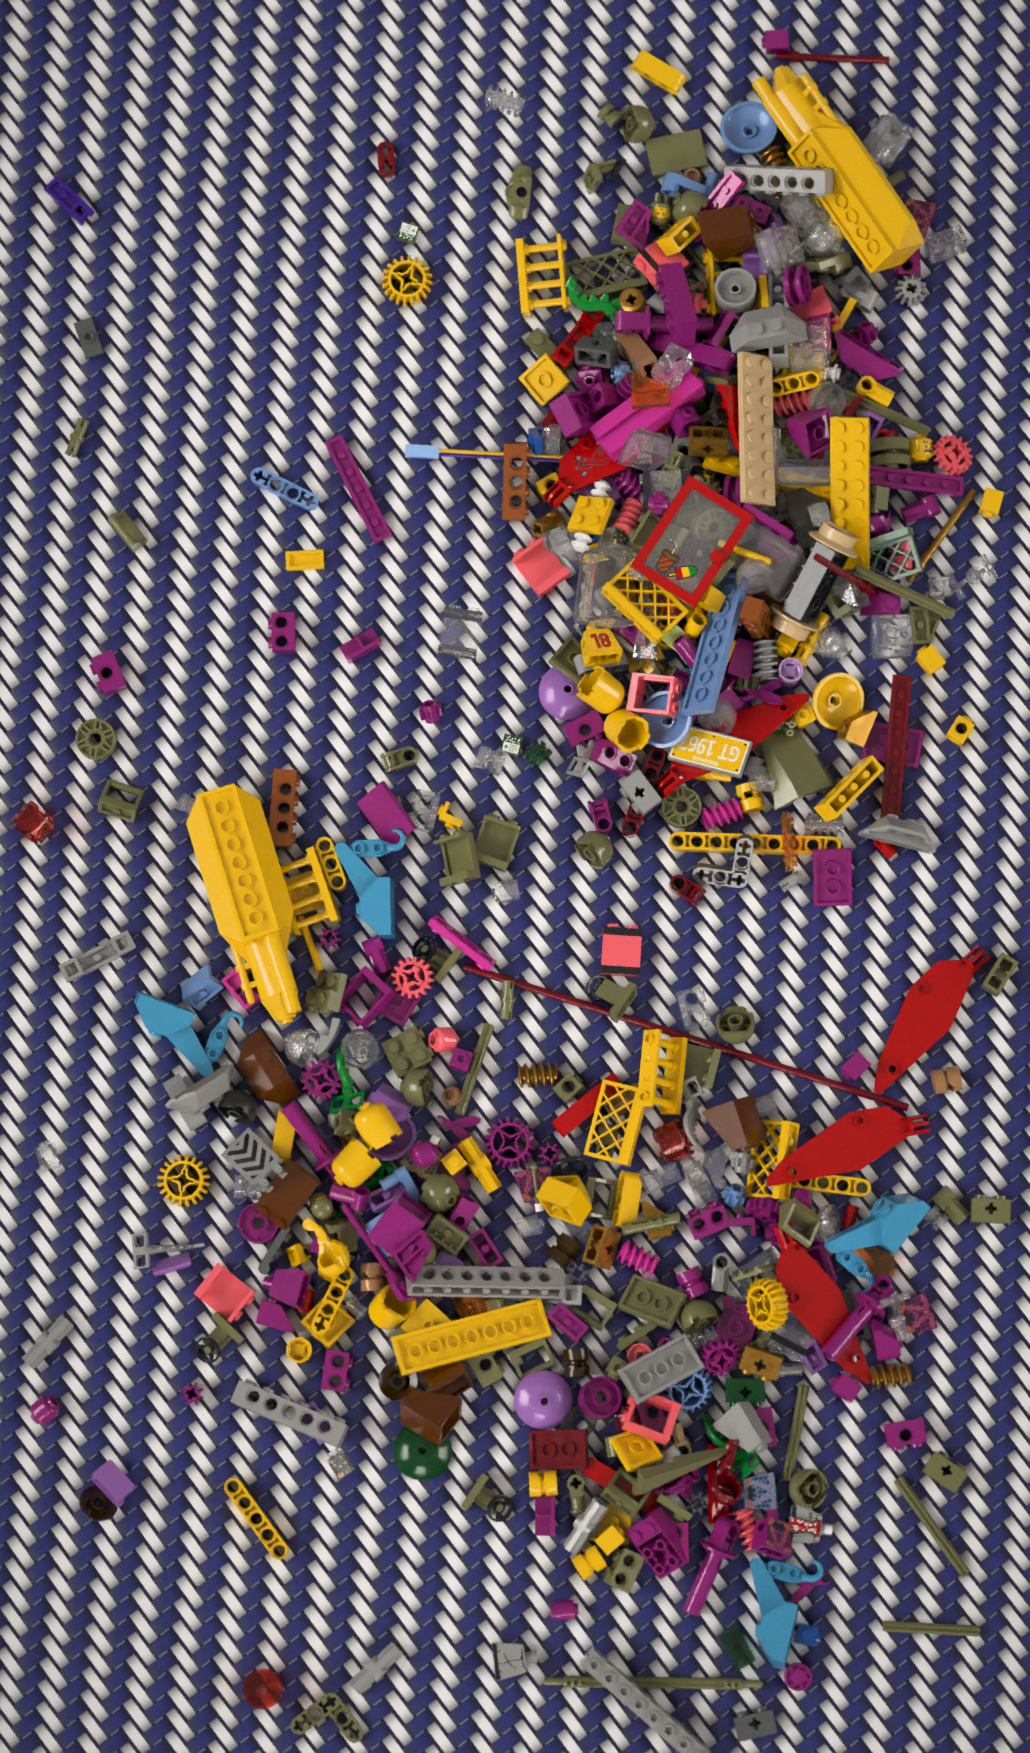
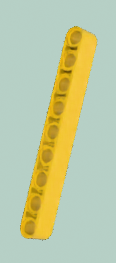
M674 832L669 838V847L676 852L735 853V848L730 845V841L737 839L742 834ZM748 834L760 843L759 848H753V854L812 856V850L807 846V843L810 841L817 844V849L827 848V843L834 842L837 848H841L840 840L833 836ZM675 837H679L682 839L683 844L675 846L672 840ZM694 838H699L702 841V845L695 847L691 841ZM715 838L719 839L721 841V846L717 848L713 847L711 845V840ZM771 840L777 841L779 848H770L769 842ZM744 841L742 843V851L746 852V846L748 844V841ZM796 841L798 848L796 850L790 849L788 842Z

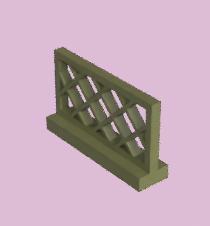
M637 247L565 262L567 280L570 276H573L576 283L578 281L585 285L583 291H580L578 296L581 297L583 294H586L588 301L593 294L598 299H601L604 294H608L609 300L618 299L622 292L628 288L638 289L641 293L648 292V283L645 275L637 269L634 263L624 260L627 254L635 253L636 257L639 253ZM609 258L618 260L614 268L606 264ZM595 262L600 266L594 272L587 268L589 263ZM621 263L629 266L625 274L617 270ZM577 266L581 271L575 276L570 273V267ZM602 267L611 271L607 278L598 274ZM634 269L640 272L641 277L633 279L628 275ZM584 271L593 275L589 282L580 278ZM614 273L623 277L620 282L614 283L610 281ZM596 277L604 281L601 287L591 285Z

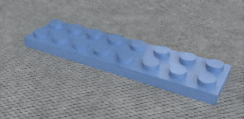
M747 571L726 574L716 587V589L726 595V598L719 613L707 612V624L701 634L681 713L685 716L715 712L739 615L751 576Z

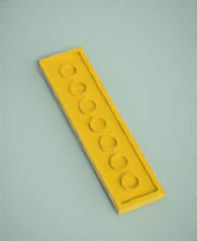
M830 417V522L858 537L853 548L858 557H849L843 567L844 570H853L855 565H860L870 570V417Z
M540 1298L394 1336L391 1337V1342L401 1376L541 1338L551 1337L552 1333Z

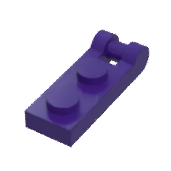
M58 176L44 188V191L80 226L85 223L89 216L91 217L95 213ZM81 207L84 211L79 215L76 211Z

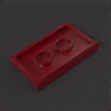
M588 1429L529 1431L530 1470L589 1469Z

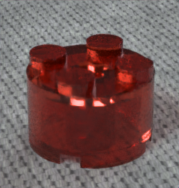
M30 801L23 804L10 823L12 825L16 823L19 826L17 828L19 833L33 843L37 840V845H41L55 828L53 822L55 819L47 812L43 814L38 810L39 806Z
M679 1118L657 1127L656 1132L652 1133L655 1142L659 1143L662 1149L660 1151L662 1159L664 1161L668 1160L670 1163L694 1154V1150L690 1149L693 1144L688 1139L684 1126H680L679 1123L682 1121Z
M260 1668L253 1671L247 1676L243 1684L245 1700L257 1709L273 1707L283 1694L281 1677L275 1671L268 1668ZM261 1683H264V1686H268V1690H266L265 1692L266 1694H263L262 1691H258V1688L261 1687Z

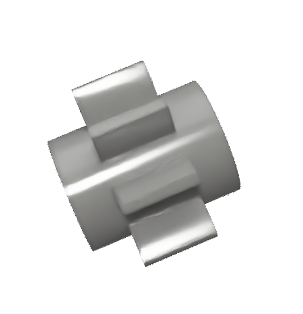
M736 1153V1158L731 1157L730 1167L735 1168V1173L749 1174V1169H754L755 1160L750 1159L751 1154Z

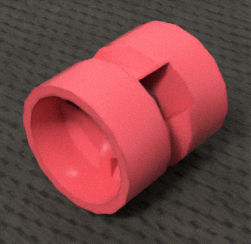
M909 541L902 542L899 550L907 554L910 549ZM889 547L888 553L892 556L894 550ZM897 552L893 562L901 566L906 556L898 555L901 553ZM910 558L904 567L909 571L912 570V559ZM893 564L889 568L892 571H899L900 569Z
M643 1343L634 1344L627 1352L628 1363L651 1352V1349Z

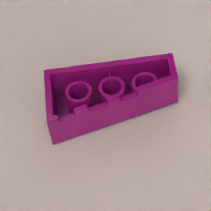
M682 262L660 264L655 278L656 283L660 286L659 293L663 301L671 347L694 346L698 320Z

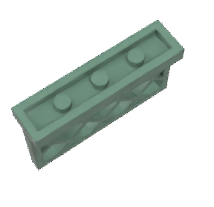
M904 527L870 539V553L877 556L873 565H870V570H875L893 581L922 572L923 569L913 538V528ZM909 540L910 549L906 554L899 550L902 542ZM887 547L894 550L890 560L881 556ZM897 552L906 556L901 566L893 562ZM880 558L888 562L884 572L875 568ZM909 558L915 561L917 569L909 571L904 568ZM891 564L900 568L897 575L893 577L887 574ZM847 581L851 595L861 593L859 589L855 590L854 584Z

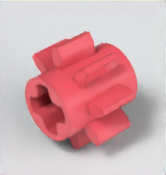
M690 293L695 313L701 314L702 309H707L708 300L703 299V294Z

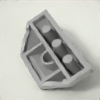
M783 305L744 312L729 335L733 354L808 340L805 322Z
M887 814V816L879 818L858 832V836L927 854L934 853L937 849L923 825L917 824V821L913 819H898L899 816L894 814Z
M230 1061L176 1095L165 1106L169 1109L195 1114L198 1111L203 1113L210 1108L209 1104L214 1101L216 1104L223 1099L224 1094L230 1089L233 1062Z

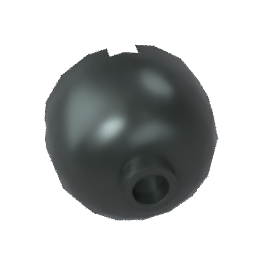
M240 1088L239 1090L235 1089L226 1092L223 1099L219 1102L217 1110L227 1119L229 1116L237 1118L234 1121L236 1123L251 1124L256 1116L257 1103L248 1090Z

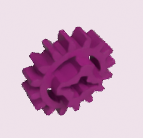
M321 1059L318 1060V1064L311 1061L312 1066L306 1065L307 1072L301 1073L305 1077V1079L300 1080L301 1083L305 1084L302 1088L303 1091L309 1090L307 1096L309 1097L313 1094L314 1100L321 1097V1100L324 1101L325 1096L332 1099L331 1094L337 1095L336 1088L342 1087L338 1083V1081H341L340 1076H337L338 1070H334L336 1064L334 1063L330 1066L329 1060L322 1063ZM322 1067L319 1072L311 1073L314 1069ZM329 1070L334 1074L335 1080L328 1077ZM324 1075L325 1080H327V1082H322V1084L319 1085L318 1080H316V1078H321V1076ZM308 1080L315 1083L314 1090L309 1086ZM332 1087L329 1091L321 1093L324 1088Z
M772 1197L750 1198L746 1202L745 1212L758 1218L760 1222H779V1206L782 1204L779 1201H775Z
M725 1336L722 1340H719L718 1337H716L714 1342L709 1340L708 1346L703 1345L704 1351H699L700 1359L705 1366V1372L711 1373L714 1377L717 1373L723 1376L724 1371L730 1373V1368H736L734 1363L740 1362L738 1357L741 1356L738 1345L731 1338L727 1340Z

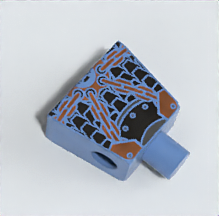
M774 1472L746 1478L742 1481L743 1493L739 1500H744V1507L777 1510Z

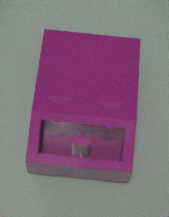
M662 1505L635 1521L625 1531L659 1579L664 1578L688 1562L675 1523Z

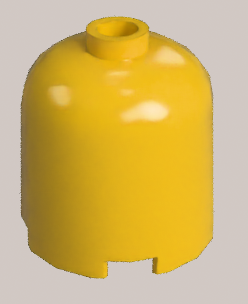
M599 665L594 666L593 670L595 671L590 675L586 673L580 680L576 688L579 690V693L576 696L598 712L609 714L622 707L625 695L624 686Z
M620 708L611 712L606 717L604 722L606 737L624 752L631 753V751L637 749L641 750L650 738L648 722L632 711Z
M368 1101L359 1107L360 1111L355 1115L354 1123L369 1151L373 1147L376 1150L391 1142L390 1137L394 1134L397 1136L401 1135V1128L385 1104L381 1102L371 1104Z
M353 1138L332 1162L331 1167L335 1174L333 1179L340 1186L345 1184L351 1188L358 1187L381 1166V1163L376 1157H370L367 1154L369 1150L360 1141Z
M386 1285L369 1304L368 1312L370 1319L379 1328L385 1330L393 1329L413 1315L416 1310V1300L400 1302L391 1287Z

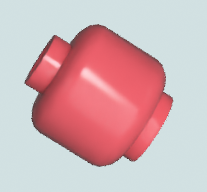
M451 1027L435 1028L428 1038L429 1045L435 1052H452L459 1041L458 1035Z

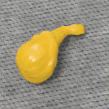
M311 1217L306 1218L302 1224L303 1228L307 1231H314L319 1244L317 1260L319 1271L330 1276L340 1275L350 1265L348 1246L336 1239H330L322 1226L316 1224Z

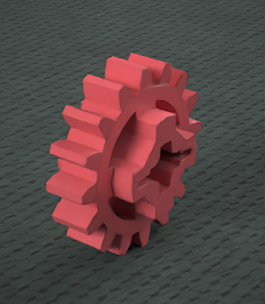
M947 434L941 437L933 446L936 449L932 452L936 456L934 462H939L938 468L943 467V472L949 471L951 476L955 473L957 476L962 472L964 473L972 464L970 460L973 458V455L969 454L972 449L966 447L967 442L962 443V437L956 439L954 434L951 437Z
M406 957V963L400 960L399 964L401 966L394 967L397 973L392 974L393 977H396L392 984L398 985L395 989L396 991L402 990L401 996L405 997L408 994V998L412 999L415 995L419 999L420 993L427 995L426 988L432 989L429 983L434 982V979L430 978V975H433L434 972L428 971L431 965H424V959L418 962V957H413V960ZM410 965H415L410 970L405 969ZM407 974H410V975L412 974V975H414V977L416 978V980H418L419 982H417V981H412V979L410 978V976L407 975ZM415 986H420L419 989L411 991Z

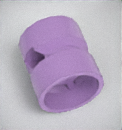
M786 658L778 666V672H776L775 676L782 680L781 686L793 687L800 680L803 674V665L796 658Z

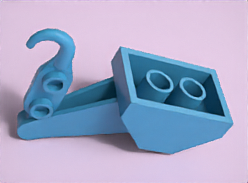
M395 828L392 831L400 836V841L397 844L374 839L356 840L350 846L340 842L335 846V853L359 895V903H356V913L383 940L395 939L394 882L390 877H377L360 858L382 857L403 848L406 843L405 834L400 829Z
M137 991L134 999L135 1006L149 1034L159 1038L161 1035L166 1036L204 1077L213 1073L212 1063L219 1060L228 1038L227 1024L229 1019L232 1017L238 1018L240 1022L239 1027L241 1028L244 1024L240 1013L236 1011L225 1013L220 1022L211 1030L206 1046L203 1049L191 1026L195 1015L192 1010Z
M908 1193L883 1196L873 1204L870 1217L828 1238L824 1244L825 1249L831 1253H836L837 1261L853 1275L865 1278L869 1282L870 1287L875 1278L870 1273L866 1262L852 1250L879 1245L895 1254L931 1207L923 1200ZM868 1288L866 1290L858 1289L857 1291L865 1293Z
M754 1558L750 1562V1569L762 1616L761 1622H757L755 1637H758L760 1647L774 1668L785 1670L798 1617V1605L784 1601L773 1579L791 1584L816 1582L823 1575L822 1564L817 1560H812V1563L818 1568L815 1575L807 1574L798 1566L779 1561H770L765 1564L760 1558Z

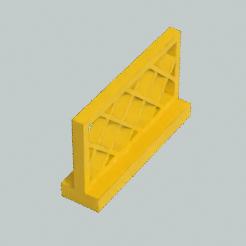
M633 559L610 582H607L602 587L601 593L652 643L657 645L689 613V610L671 593L653 583V590H642V581L650 580L642 577L641 573L640 577H629V569L634 561ZM618 580H626V590L618 589L613 584ZM629 580L640 581V590H629ZM629 593L640 594V603H632L629 600ZM642 594H653V603H643ZM656 594H664L667 597V603H656ZM643 607H654V616H646L643 613ZM656 607H667V616H656ZM670 607H678L682 613L679 616H670ZM656 620H667V628L661 631L656 626Z
M603 1079L583 1155L630 1167L646 1108L636 1107L637 1087ZM607 1085L614 1086L618 1092L609 1099L605 1094ZM628 1090L634 1091V1099L626 1103L622 1094ZM620 1096L625 1105L615 1110L610 1101ZM608 1103L613 1112L603 1117L600 1113V1108ZM627 1107L630 1115L628 1119L622 1122L617 1113ZM615 1114L620 1124L610 1129L605 1120ZM603 1122L608 1131L598 1136L595 1127ZM622 1126L625 1134L623 1138L617 1141L612 1131ZM610 1133L615 1143L605 1148L600 1139ZM598 1140L603 1150L598 1153L589 1152L591 1144ZM617 1145L620 1150L618 1159L610 1157L607 1150Z
M761 1120L762 1124L768 1129L766 1136L768 1137L771 1134L774 1141L769 1146L765 1140L761 1141L765 1150L760 1155L757 1152L758 1147L751 1149L750 1159H754L755 1164L754 1169H749V1174L747 1175L746 1197H772L776 1200L788 1201L790 1200L792 1183L773 1186V1193L770 1195L767 1191L769 1186L766 1183L763 1185L760 1178L765 1173L769 1176L771 1174L769 1169L774 1164L777 1167L782 1159L797 1149L800 1124L791 1121ZM781 1126V1134L777 1137L774 1130ZM778 1145V1154L775 1156L772 1149ZM769 1154L772 1160L766 1165L762 1159ZM760 1163L763 1169L756 1174L755 1166ZM790 1169V1174L793 1176L794 1170ZM757 1182L760 1189L756 1193H752L753 1185Z

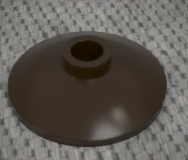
M392 1362L385 1366L379 1376L381 1392L387 1398L394 1401H401L405 1394L408 1395L412 1389L416 1390L418 1385L416 1373L401 1376L398 1362ZM396 1378L402 1379L401 1385L395 1384Z
M91 1486L85 1489L79 1499V1506L83 1514L95 1521L111 1519L118 1509L98 1486Z

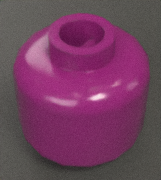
M429 1140L414 1144L412 1150L409 1151L413 1165H417L421 1169L436 1164L437 1156L440 1155L437 1145H432Z
M41 1396L30 1407L32 1420L37 1424L48 1425L59 1414V1403L52 1396Z

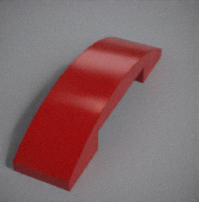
M584 311L580 320L565 340L559 344L550 358L567 368L575 359L574 346L582 336L591 337L606 314L603 311Z

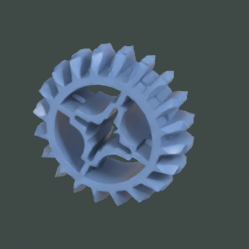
M702 1369L660 1392V1394L666 1399L681 1404L680 1410L682 1409L683 1413L686 1414L688 1409L694 1413L695 1407L701 1410L700 1404H707L705 1398H711L709 1391L713 1390L712 1385H710L712 1379L709 1378V1373ZM695 1376L701 1381L700 1388L694 1384ZM672 1387L678 1390V1398L672 1395Z

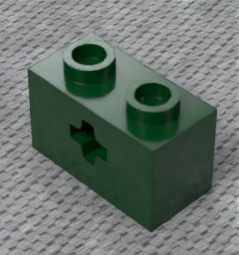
M760 1378L725 1379V1403H729V1407H733L738 1402L749 1401L752 1406H761V1402H765V1381ZM743 1387H746V1389L750 1391V1394L747 1395L746 1398H744V1396L740 1394V1391L743 1390Z

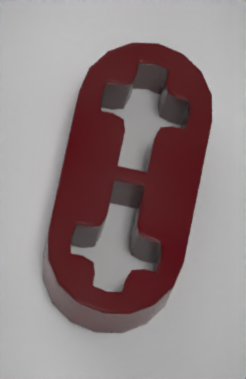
M383 141L377 146L378 170L381 177L388 179L394 176L396 170L394 148L390 142ZM383 147H387L388 150H391L388 151L387 158H384V153L380 152L383 150ZM384 162H388L389 168H392L389 170V173H385V170H382L385 168Z

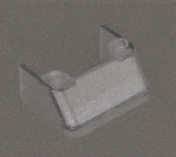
M775 425L772 426L775 482L780 486H830V447L824 450L823 459H787V449L784 445L780 444L781 429Z
M616 543L584 551L580 559L573 616L575 623L583 626L609 629L633 625L634 621L622 618L621 612L613 609L614 605L601 593V590L607 582H610L629 564V557L637 556L640 550Z

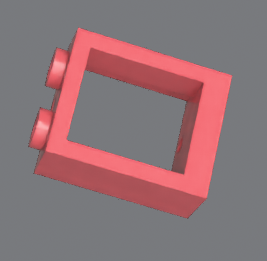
M632 672L626 710L642 715L676 718V713L679 711L678 701L679 695L682 692V680L673 676ZM646 681L670 684L666 711L642 708Z
M630 1394L627 1400V1404L630 1405L628 1411L624 1410L621 1421L624 1422L622 1429L666 1446L681 1404L658 1395L643 1402L669 1412L663 1431L659 1433L630 1422L636 1406Z

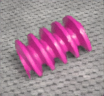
M733 797L731 798V804L724 800V806L718 802L716 803V809L713 805H710L709 812L705 807L702 808L701 818L705 830L708 832L709 825L713 829H716V823L723 827L724 820L729 825L730 818L738 822V816L740 815L743 819V815L737 800Z
M627 1240L623 1243L615 1259L616 1261L621 1257V1264L628 1261L629 1268L635 1264V1271L642 1268L643 1275L649 1271L650 1278L658 1263V1254L651 1257L650 1250L644 1254V1247L637 1250V1244L634 1243L630 1247V1240Z

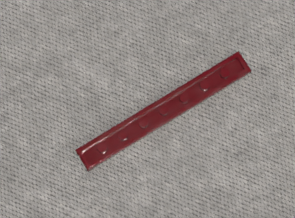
M892 675L880 818L887 816V814H894L899 816L898 819H900L912 676Z

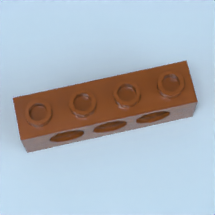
M504 441L502 520L525 521V516H529V504H526V497L530 496V485H526V478H530V466H527V458H531V447H527V442ZM513 458H521L522 464L519 467L513 466L511 463ZM515 476L522 479V483L518 486L511 483V479ZM515 495L521 498V502L517 505L512 504L510 501Z
M746 596L739 615L743 625L755 642L759 640H774L777 629L771 625L774 615L766 602Z
M275 768L273 770L269 831L275 848L291 849L292 844L296 842V833H293V825H297L298 814H295L294 810L295 806L299 805V795L296 794V787H300L301 776L297 775V770ZM285 785L290 786L291 792L289 794H282L281 788ZM281 805H288L290 810L287 813H281L279 811ZM285 823L288 825V830L283 833L277 830L278 826Z

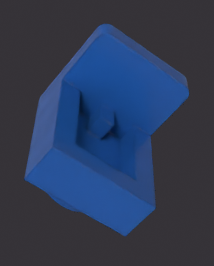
M546 426L528 428L527 446L531 447L535 456L542 455V445L548 444V428Z

